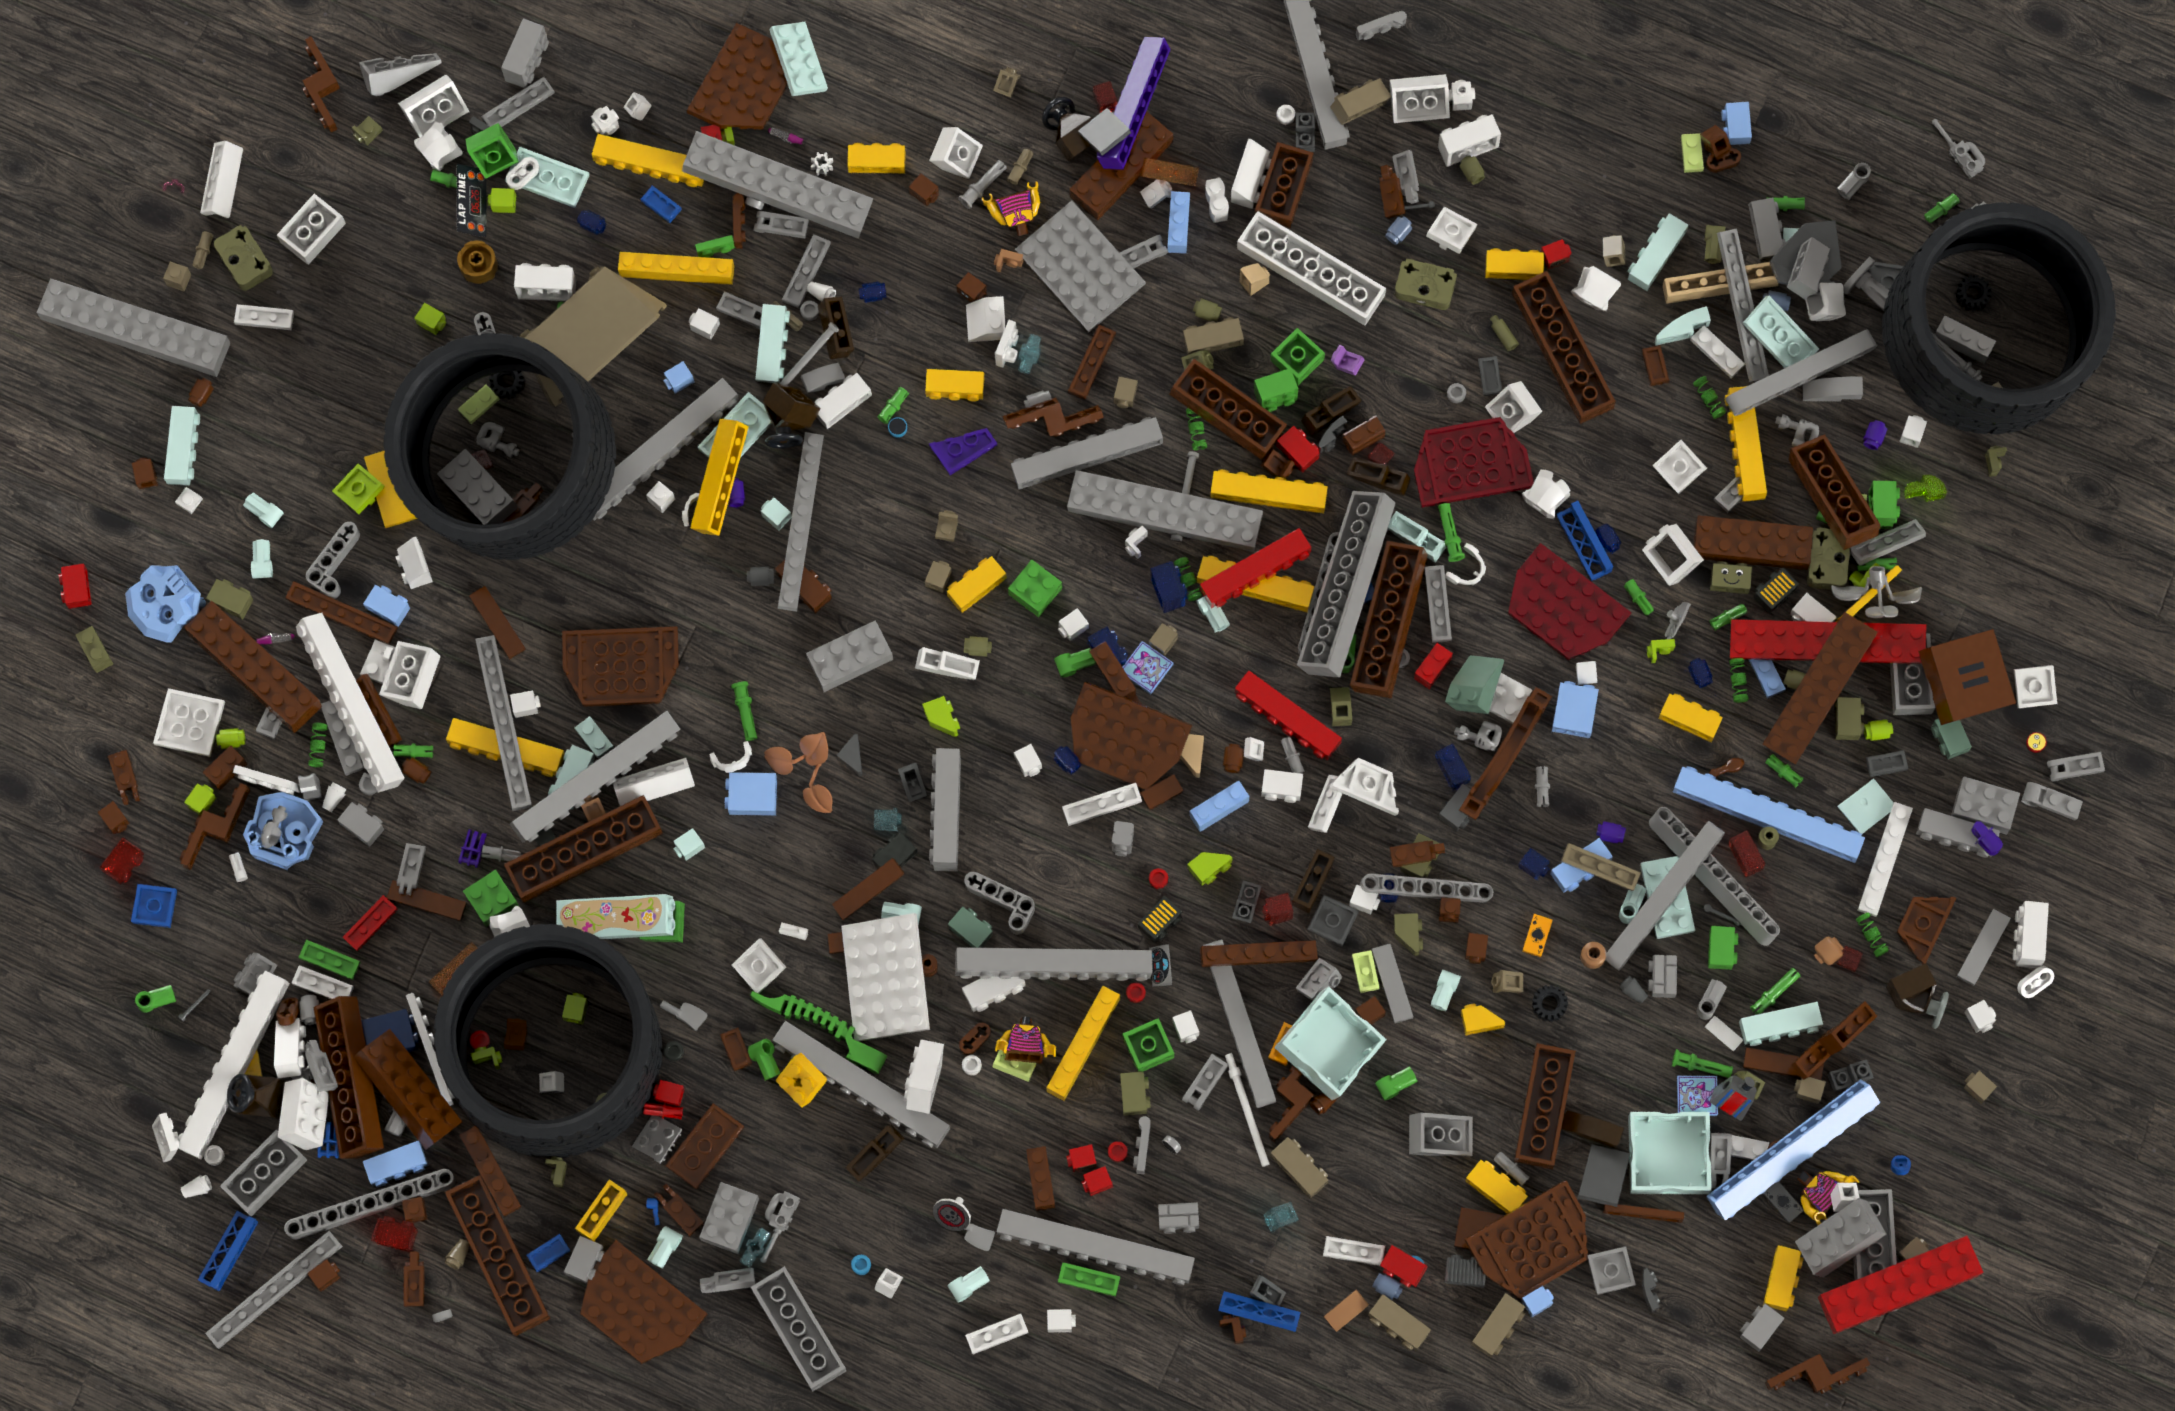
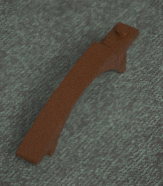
M1536 687L1531 696L1527 697L1498 751L1481 777L1471 788L1459 809L1460 812L1476 821L1520 753L1553 696Z

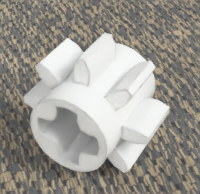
M817 152V156L811 158L813 163L811 170L816 169L817 176L819 174L827 176L829 170L833 171V166L830 165L833 163V158L828 159L827 152L824 154Z

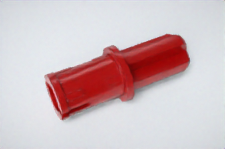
M645 1103L643 1112L646 1115L660 1116L662 1119L667 1117L682 1120L683 1107L667 1106L666 1103L664 1105Z

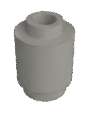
M1042 390L1026 396L1027 400L1024 401V404L1027 408L1052 398L1049 391L1044 392Z
M315 995L302 996L299 1002L300 1021L305 1022V1025L316 1024L314 1007L319 1005V1000H317Z

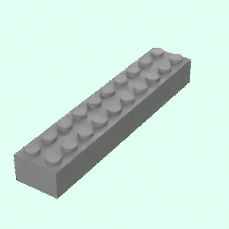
M698 131L694 135L682 167V172L800 217L808 218L813 222L858 239L873 202L871 197Z
M51 278L37 310L41 320L215 377L218 376L230 346V341L226 335Z
M1077 470L1075 471L1067 505L1068 512L1137 527L1143 526L1146 529L1178 534L1187 538L1255 552L1263 517L1262 510Z
M1352 492L1297 666L1308 675L1341 676L1395 506V502L1385 493Z

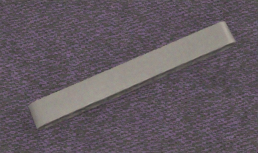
M1864 330L1734 392L1725 400L1734 416H1738L1871 352L1878 345L1869 330Z
M1660 807L1649 820L1651 829L1679 858L1695 839V836L1666 807ZM1710 853L1696 871V877L1758 943L1764 946L1769 945L1780 933L1779 926Z
M1710 821L1705 824L1608 950L1605 961L1618 971L1623 968L1713 851L1725 832Z
M1221 939L1203 946L1224 945ZM1232 966L1210 967L1256 1107L1261 1108L1276 1103Z
M441 1169L290 1219L286 1222L284 1230L291 1239H301L403 1205L402 1200L417 1197L424 1198L449 1190L455 1185L456 1179L450 1170ZM444 1175H450L451 1179L448 1183H441V1178ZM426 1181H431L432 1185L430 1189L423 1190V1183ZM407 1187L413 1188L410 1196L403 1195ZM387 1194H394V1199L391 1202L387 1203L384 1201ZM374 1200V1207L367 1209L365 1206L366 1202ZM350 1206H355L356 1212L352 1215H347V1209ZM330 1213H337V1218L334 1221H328ZM318 1219L316 1227H309L310 1220ZM293 1225H299V1231L291 1234L290 1228Z

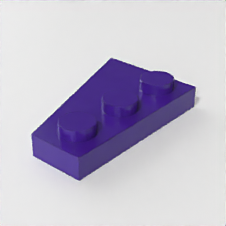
M987 428L966 433L963 436L947 438L944 441L929 443V447L949 476L997 446V442Z

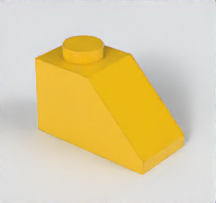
M1469 1004L1464 1006L1465 1009L1461 1010L1465 1035L1503 1029L1505 1026L1503 1019L1481 1005Z

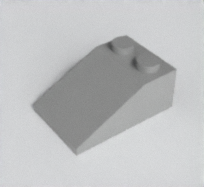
M1433 1113L1409 1115V1154L1472 1156L1473 1117Z

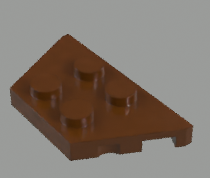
M1956 897L1912 898L1896 933L1922 965L1927 962Z

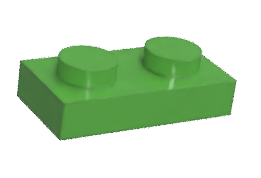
M732 235L695 244L698 257L705 258L711 257L714 253L718 252L727 253L735 248Z

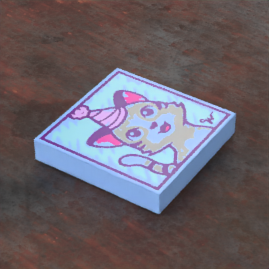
M1142 641L1122 668L1133 683L1151 695L1173 666V662Z
M1677 1076L1678 1113L1710 1112V1116H1717L1718 1107L1710 1103L1713 1089L1717 1086V1076Z

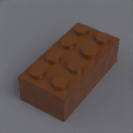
M1277 142L1255 208V214L1258 211L1278 224L1291 228L1313 162V152Z

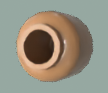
M1827 936L1815 945L1817 953L1814 956L1820 964L1825 962L1827 965H1832L1843 956L1842 950L1844 948L1835 937Z
M1589 942L1584 945L1580 954L1581 962L1589 969H1596L1602 966L1606 959L1604 946L1598 942Z

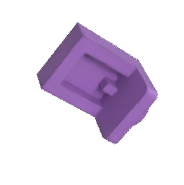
M1339 345L1332 355L1331 362L1337 370L1356 376L1364 362V358L1346 351L1343 346Z

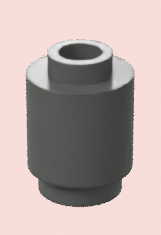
M750 567V571H747V582H751V586H769L774 584V568Z

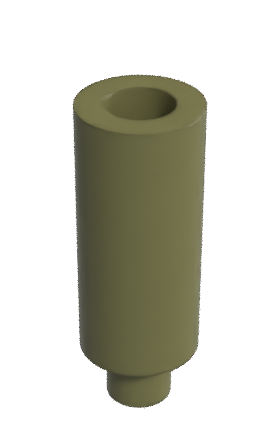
M1497 315L1491 317L1490 320L1493 323L1491 327L1506 350L1509 352L1515 349L1519 343L1504 320H1499Z

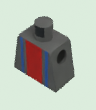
M1732 1075L1713 1089L1710 1103L1742 1121L1754 1101L1757 1091L1756 1087H1754L1755 1082L1751 1077H1746L1742 1080L1736 1075Z

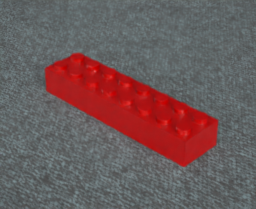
M1965 1236L1820 1294L1818 1300L1834 1335L1976 1278L1984 1272L1968 1236Z

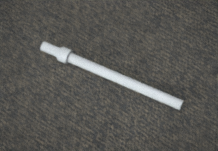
M1227 1054L1225 1058L1229 1067L1228 1073L1230 1079H1233L1262 1167L1268 1166L1270 1164L1240 1078V1069L1236 1066L1233 1054Z

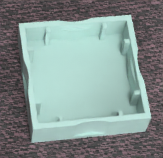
M1327 987L1316 996L1274 1048L1326 1096L1334 1100L1342 1095L1356 1078L1361 1067L1373 1057L1387 1039L1366 1020L1360 1018L1330 987Z
M1630 1112L1628 1116L1630 1194H1709L1711 1192V1162L1708 1152L1710 1112H1680L1675 1114Z

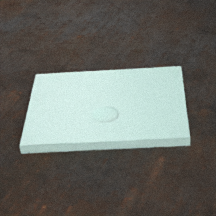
M1873 778L1837 807L1855 829L1863 834L1891 812L1894 802Z

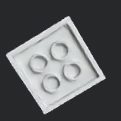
M168 688L153 744L210 757L225 701Z
M237 765L234 767L233 773L238 774V778L246 782L260 784L294 795V792H301L299 784Z

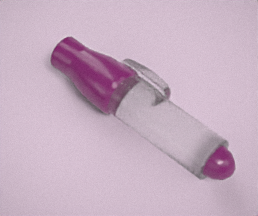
M773 127L768 129L771 135L782 138L784 142L800 145L803 142L802 138L792 133L790 134Z
M270 633L265 637L257 638V643L272 644L290 641L295 635L291 633L279 635L277 633Z

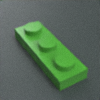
M306 940L298 957L303 961L350 980L354 979L361 964L356 959Z
M1062 1263L1058 1283L1116 1297L1120 1276Z

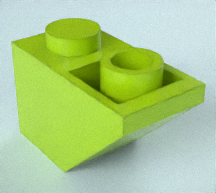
M942 696L922 704L930 727L954 737L958 736L957 730L960 729L957 718H952L951 712L953 708L950 700L946 701L945 697Z
M1202 852L1187 864V869L1201 886L1205 883L1209 885L1217 878L1215 875L1220 871L1222 873L1226 872L1232 866V857L1225 854Z

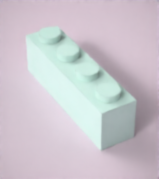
M1670 213L1666 219L1663 217L1657 226L1659 228L1656 234L1653 232L1647 241L1649 243L1647 248L1643 247L1637 256L1639 260L1636 264L1633 262L1627 271L1629 273L1628 280L1648 291L1688 229V224Z
M763 304L755 379L758 382L780 383V379L784 378V368L781 366L782 360L786 359V349H783L784 341L788 339V330H785L786 322L789 323L790 311H787L786 306Z
M172 406L164 480L167 484L190 486V481L194 479L192 462L196 460L194 444L198 442L196 426L200 424V414H198L195 407Z
M1818 1002L1741 1018L1739 1024L1744 1044L1756 1046L1762 1044L1761 1041L1769 1040V1042H1775L1787 1035L1789 1038L1799 1036L1801 1032L1807 1031L1808 1034L1816 1033L1822 1027L1823 1022Z

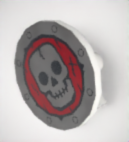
M957 1197L956 1200L941 1199L933 1207V1215L936 1221L946 1229L953 1231L966 1229L970 1223L971 1215L962 1204L964 1200L961 1197Z

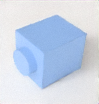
M684 361L664 372L665 379L663 382L668 390L672 389L675 394L694 383L693 376Z
M1541 1286L1523 1297L1521 1302L1532 1318L1552 1306L1554 1298L1549 1289L1545 1290Z

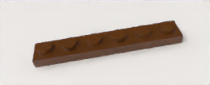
M294 581L285 597L287 601L314 613H322L324 617L388 645H390L398 629L397 626Z
M1316 940L1200 947L1202 967L1312 962L1318 960Z

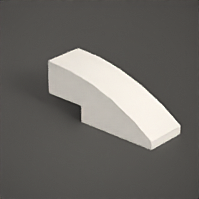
M923 647L918 652L915 668L936 674L975 680L979 661L950 652H939Z

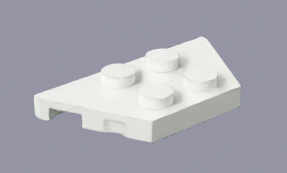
M1360 758L1354 760L1329 786V788L1394 816L1399 812L1394 799L1396 792L1393 787V773Z

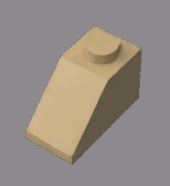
M1259 263L1252 264L1240 269L1239 282L1249 295L1252 296L1269 284L1270 274Z
M1189 734L1180 759L1196 778H1200L1204 736Z

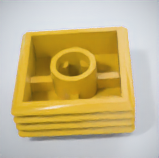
M802 1053L794 1056L776 1079L779 1086L800 1107L809 1104L827 1081V1078Z

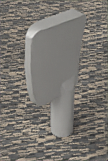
M664 1000L660 1005V1008L675 1015L676 1018L686 1023L694 1031H697L707 1019V1013L689 1003H683L680 1009Z
M969 1223L965 1229L967 1233L964 1239L979 1249L989 1251L995 1231Z

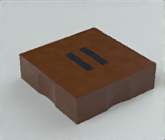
M1994 629L1918 651L1926 678L1932 689L1933 701L1941 725L2016 703Z

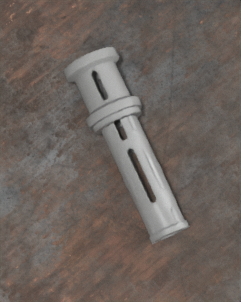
M998 160L975 184H970L969 189L958 197L959 201L966 208L971 209L972 204L978 198H982L983 191L1007 169L1006 165Z

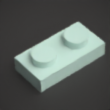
M590 716L575 727L577 733L598 759L614 748Z

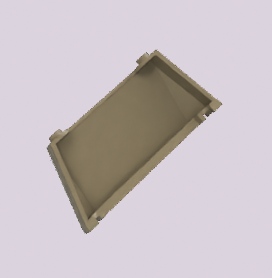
M598 266L589 273L591 275L588 279L589 281L539 326L530 331L526 329L519 336L546 348L580 374L587 382L654 323L660 316L659 310L663 311L667 307L661 300L602 266L600 268ZM534 373L549 404L555 407L562 402L561 398L564 396L557 385L551 379Z

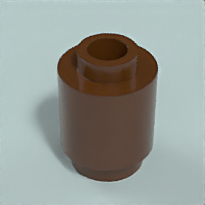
M202 378V380L197 379L189 393L188 401L198 407H202L203 404H206L214 390L211 386L213 383L205 378Z
M1229 744V747H1225L1223 759L1225 772L1240 773L1244 749L1240 748V745Z
M414 757L411 759L407 758L401 767L404 769L402 772L404 775L422 784L428 780L432 772L428 766Z
M923 955L924 976L932 977L938 971L937 960L933 955ZM926 963H931L929 967L924 966Z

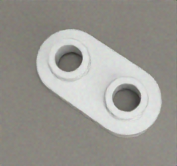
M532 157L524 158L507 174L506 181L508 186L515 190L524 187L538 174V161ZM529 166L533 167L531 171L527 170ZM514 179H519L518 183H513Z
M2046 966L2038 967L2020 980L2017 987L2019 994L2025 998H2032L2053 982L2054 973Z

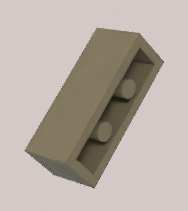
M1380 78L1375 81L1371 79L1360 88L1356 86L1345 95L1344 93L1337 95L1330 108L1341 125L1384 106L1392 96Z
M1229 317L1222 322L1216 323L1211 321L1205 323L1204 326H1189L1186 330H1183V338L1188 355L1198 351H1209L1210 353L1244 345L1239 318Z
M1287 1137L1270 1153V1156L1311 1199L1328 1184V1175L1321 1167L1318 1169L1313 1164L1315 1161L1308 1153L1304 1154L1300 1150L1301 1146L1295 1139L1291 1140Z
M1505 1293L1471 1345L1490 1358L1493 1354L1497 1356L1503 1348L1501 1343L1504 1338L1509 1339L1514 1332L1512 1327L1515 1322L1520 1323L1526 1313L1523 1312L1525 1306Z
M1384 1294L1368 1314L1371 1323L1377 1327L1380 1325L1384 1327L1390 1337L1393 1339L1399 1338L1403 1341L1402 1345L1410 1351L1412 1349L1417 1351L1431 1332L1430 1328Z

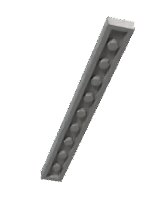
M805 432L778 609L797 612L824 435Z
M495 636L476 638L477 651L512 811L532 808Z

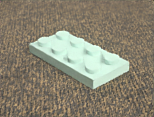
M799 22L771 26L769 30L791 95L797 96L825 92L828 87L806 23Z
M519 147L517 152L519 162L512 165L509 172L527 157L535 158L539 164L538 174L522 189L575 208L589 178V172ZM529 166L527 168L528 171H531L533 169L532 166ZM514 179L513 183H518L519 179Z
M1770 295L1766 296L1743 322L1746 328L1784 368L1814 355L1819 350Z
M749 392L724 418L736 420L749 426L741 457L772 424L764 404ZM718 425L698 446V449L708 458L710 457Z
M1678 856L1640 863L1644 885L1647 889V899L1678 861ZM1686 886L1654 926L1656 939L1695 932Z

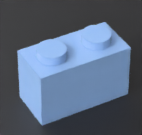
M1749 102L1726 103L1725 109L1721 111L1722 121H1725L1726 127H1723V131L1726 132L1730 145L1750 144L1752 134Z
M375 585L363 603L365 609L399 627L410 610L407 603L408 600L400 595L394 596L391 594L392 591L385 586L380 588Z

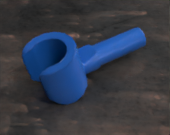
M647 1198L646 1207L647 1209H653L655 1226L660 1225L658 1200Z

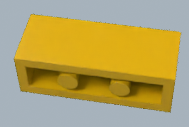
M854 143L853 145H848V172L905 173V146L898 143L890 145Z
M1498 248L1487 250L1485 278L1528 280L1543 273L1544 253L1538 250H1529L1528 252H1521L1518 249L1502 251Z
M927 369L926 397L935 400L941 399V397L950 400L966 398L969 401L983 399L984 372Z
M992 556L989 559L984 558L978 563L976 569L967 571L963 575L962 580L959 582L955 581L948 587L947 596L958 610L963 613L1007 579L1006 572Z
M1669 694L1658 719L1712 743L1723 717L1714 710L1707 711L1696 702L1690 703L1685 701L1681 695Z
M1480 1160L1466 1177L1465 1182L1507 1214L1520 1207L1528 1197L1525 1194L1526 1191L1521 1186L1517 1185L1515 1187L1510 1183L1511 1179L1504 1173H1497L1494 1170L1495 1167L1490 1162Z
M609 1179L575 1227L576 1231L585 1238L595 1241L627 1196L626 1190Z
M1777 1246L1763 1306L1767 1304L1771 1308L1787 1311L1789 1307L1793 1306L1795 1296L1792 1295L1793 1287L1797 1288L1799 1276H1796L1798 1268L1801 1269L1804 1258L1800 1257L1801 1251Z

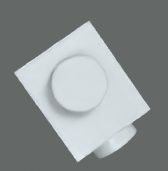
M1156 179L1140 191L1148 207L1153 208L1166 197L1171 198L1172 187L1167 181Z
M1143 526L1139 529L1134 528L1125 540V550L1132 557L1135 555L1137 559L1141 557V551L1136 546L1147 537V530Z

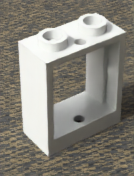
M1677 524L1663 526L1659 530L1660 534L1656 537H1651L1646 542L1647 545L1642 549L1669 586L1679 583L1704 560ZM1668 535L1687 559L1674 572L1655 549Z

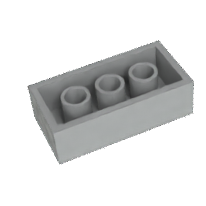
M466 449L437 473L445 485L482 525L501 524L519 508L514 500Z
M876 620L806 653L809 664L823 692L893 660L892 652Z
M1926 634V648L1931 647L1930 634ZM1890 663L1893 715L1932 714L1935 704L1932 689L1926 678L1923 665Z
M276 1129L220 1187L252 1217L307 1159L291 1143L278 1138V1130Z
M1857 1198L1796 1240L1795 1243L1813 1275L1824 1278L1884 1237L1886 1232L1869 1202Z

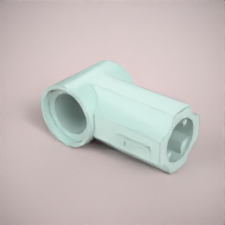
M255 493L250 494L243 504L246 509L258 516L259 520L270 528H273L284 514L277 506L267 503Z
M260 539L253 541L252 578H269L273 576L269 540Z
M1205 597L1196 600L1203 615H1206L1215 633L1226 629L1230 625L1221 607L1217 608L1215 606L1211 609Z
M1636 884L1634 891L1628 890L1619 912L1621 922L1629 924L1638 913L1647 891L1642 885ZM1631 910L1633 915L1626 916L1623 911Z
M884 902L881 919L915 913L917 914L919 925L922 907L910 903L901 905Z
M1442 969L1436 985L1438 987L1430 1006L1446 1011L1461 976Z
M665 1226L660 1232L657 1244L647 1260L663 1269L672 1251H675L680 1244L683 1235Z
M980 1266L966 1276L953 1280L948 1284V1288L959 1303L973 1294V1291L982 1287L990 1280Z

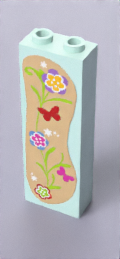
M667 894L556 900L557 925L581 929L584 932L586 931L599 937V939L673 935V930L675 929V920L673 919L675 901L673 896Z

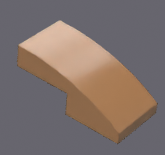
M1356 1289L1325 1314L1324 1318L1337 1332L1369 1304Z

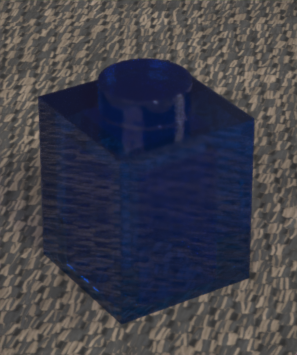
M1530 848L1519 862L1518 867L1538 880L1540 876L1544 878L1550 870L1548 867L1550 861Z

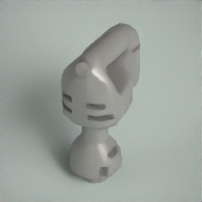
M1785 414L1782 417L1777 416L1775 423L1779 424L1778 428H1792L1796 430L1792 442L1793 447L1805 443L1804 437L1808 430H1812L1809 441L1817 438L1819 435V426L1810 421L1801 419L1798 423L1792 421Z
M486 422L482 425L476 438L477 445L491 452H495L496 449L502 450L510 458L513 455L518 456L520 449L516 448L517 444L500 442L505 430L503 426L493 422ZM488 430H492L491 436L485 438Z
M1483 721L1478 734L1470 732L1466 726L1462 725L1460 728H1455L1454 735H1458V740L1470 739L1475 741V746L1481 749L1494 750L1500 742L1502 729L1496 724ZM1493 731L1495 733L1491 741L1488 739V736Z
M283 806L273 808V820L266 823L262 830L261 842L264 848L268 849L278 843L282 833L278 826L288 815L285 812L286 808Z

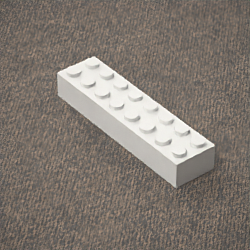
M1258 211L1237 241L1238 250L1364 326L1385 297V287Z

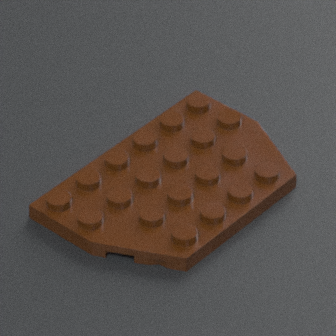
M736 23L689 105L687 114L711 125H716L720 129L740 127V129L752 128L763 130L788 85L774 42L769 37Z
M678 627L562 631L563 670L583 707L660 704L679 666Z
M1084 682L1071 716L1075 761L1128 783H1136L1138 787L1146 790L1180 760L1193 725L1091 683Z
M1567 1180L1560 1182L1464 1239L1482 1273L1519 1299L1588 1260V1250L1586 1248L1587 1235L1585 1232L1586 1215Z
M617 1240L604 1253L601 1261L594 1265L596 1273L592 1280L588 1279L580 1312L583 1317L641 1364L682 1346L708 1315Z

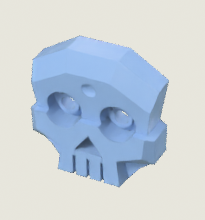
M151 565L141 575L140 581L130 587L125 593L128 617L143 635L172 643L182 627L199 613V609H203L206 605V601L203 600V597H200L201 593L177 565ZM169 612L172 613V616L170 618L168 616Z
M279 792L258 797L254 818L248 821L243 836L248 844L250 854L255 859L288 870L294 864L309 859L314 848L312 841L319 832L323 821L307 800ZM283 806L286 808L285 812L288 815L278 826L282 832L278 840L281 848L276 846L268 849L264 848L261 842L262 830L268 821L273 820V808ZM296 830L300 831V834L298 836L294 835V832Z

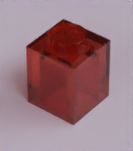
M1111 81L1093 86V95L1099 112L1101 113L1106 108L1113 112L1118 101Z

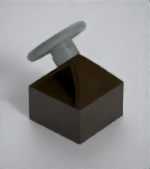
M1925 963L1892 978L1886 988L1896 1008L1911 1013L1923 1014L1926 1012V1014L1933 1015L1932 1028H1938L1947 1005L1949 993L1944 992L1940 1001L1931 999L1937 983L1927 964Z

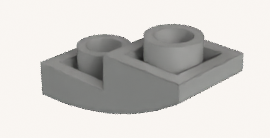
M839 363L826 365L801 375V380L807 393L825 390L827 385L842 383L845 379Z

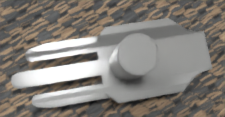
M1682 602L1674 611H1668L1667 616L1670 618V624L1665 632L1667 639H1671L1676 635L1687 615L1690 603Z

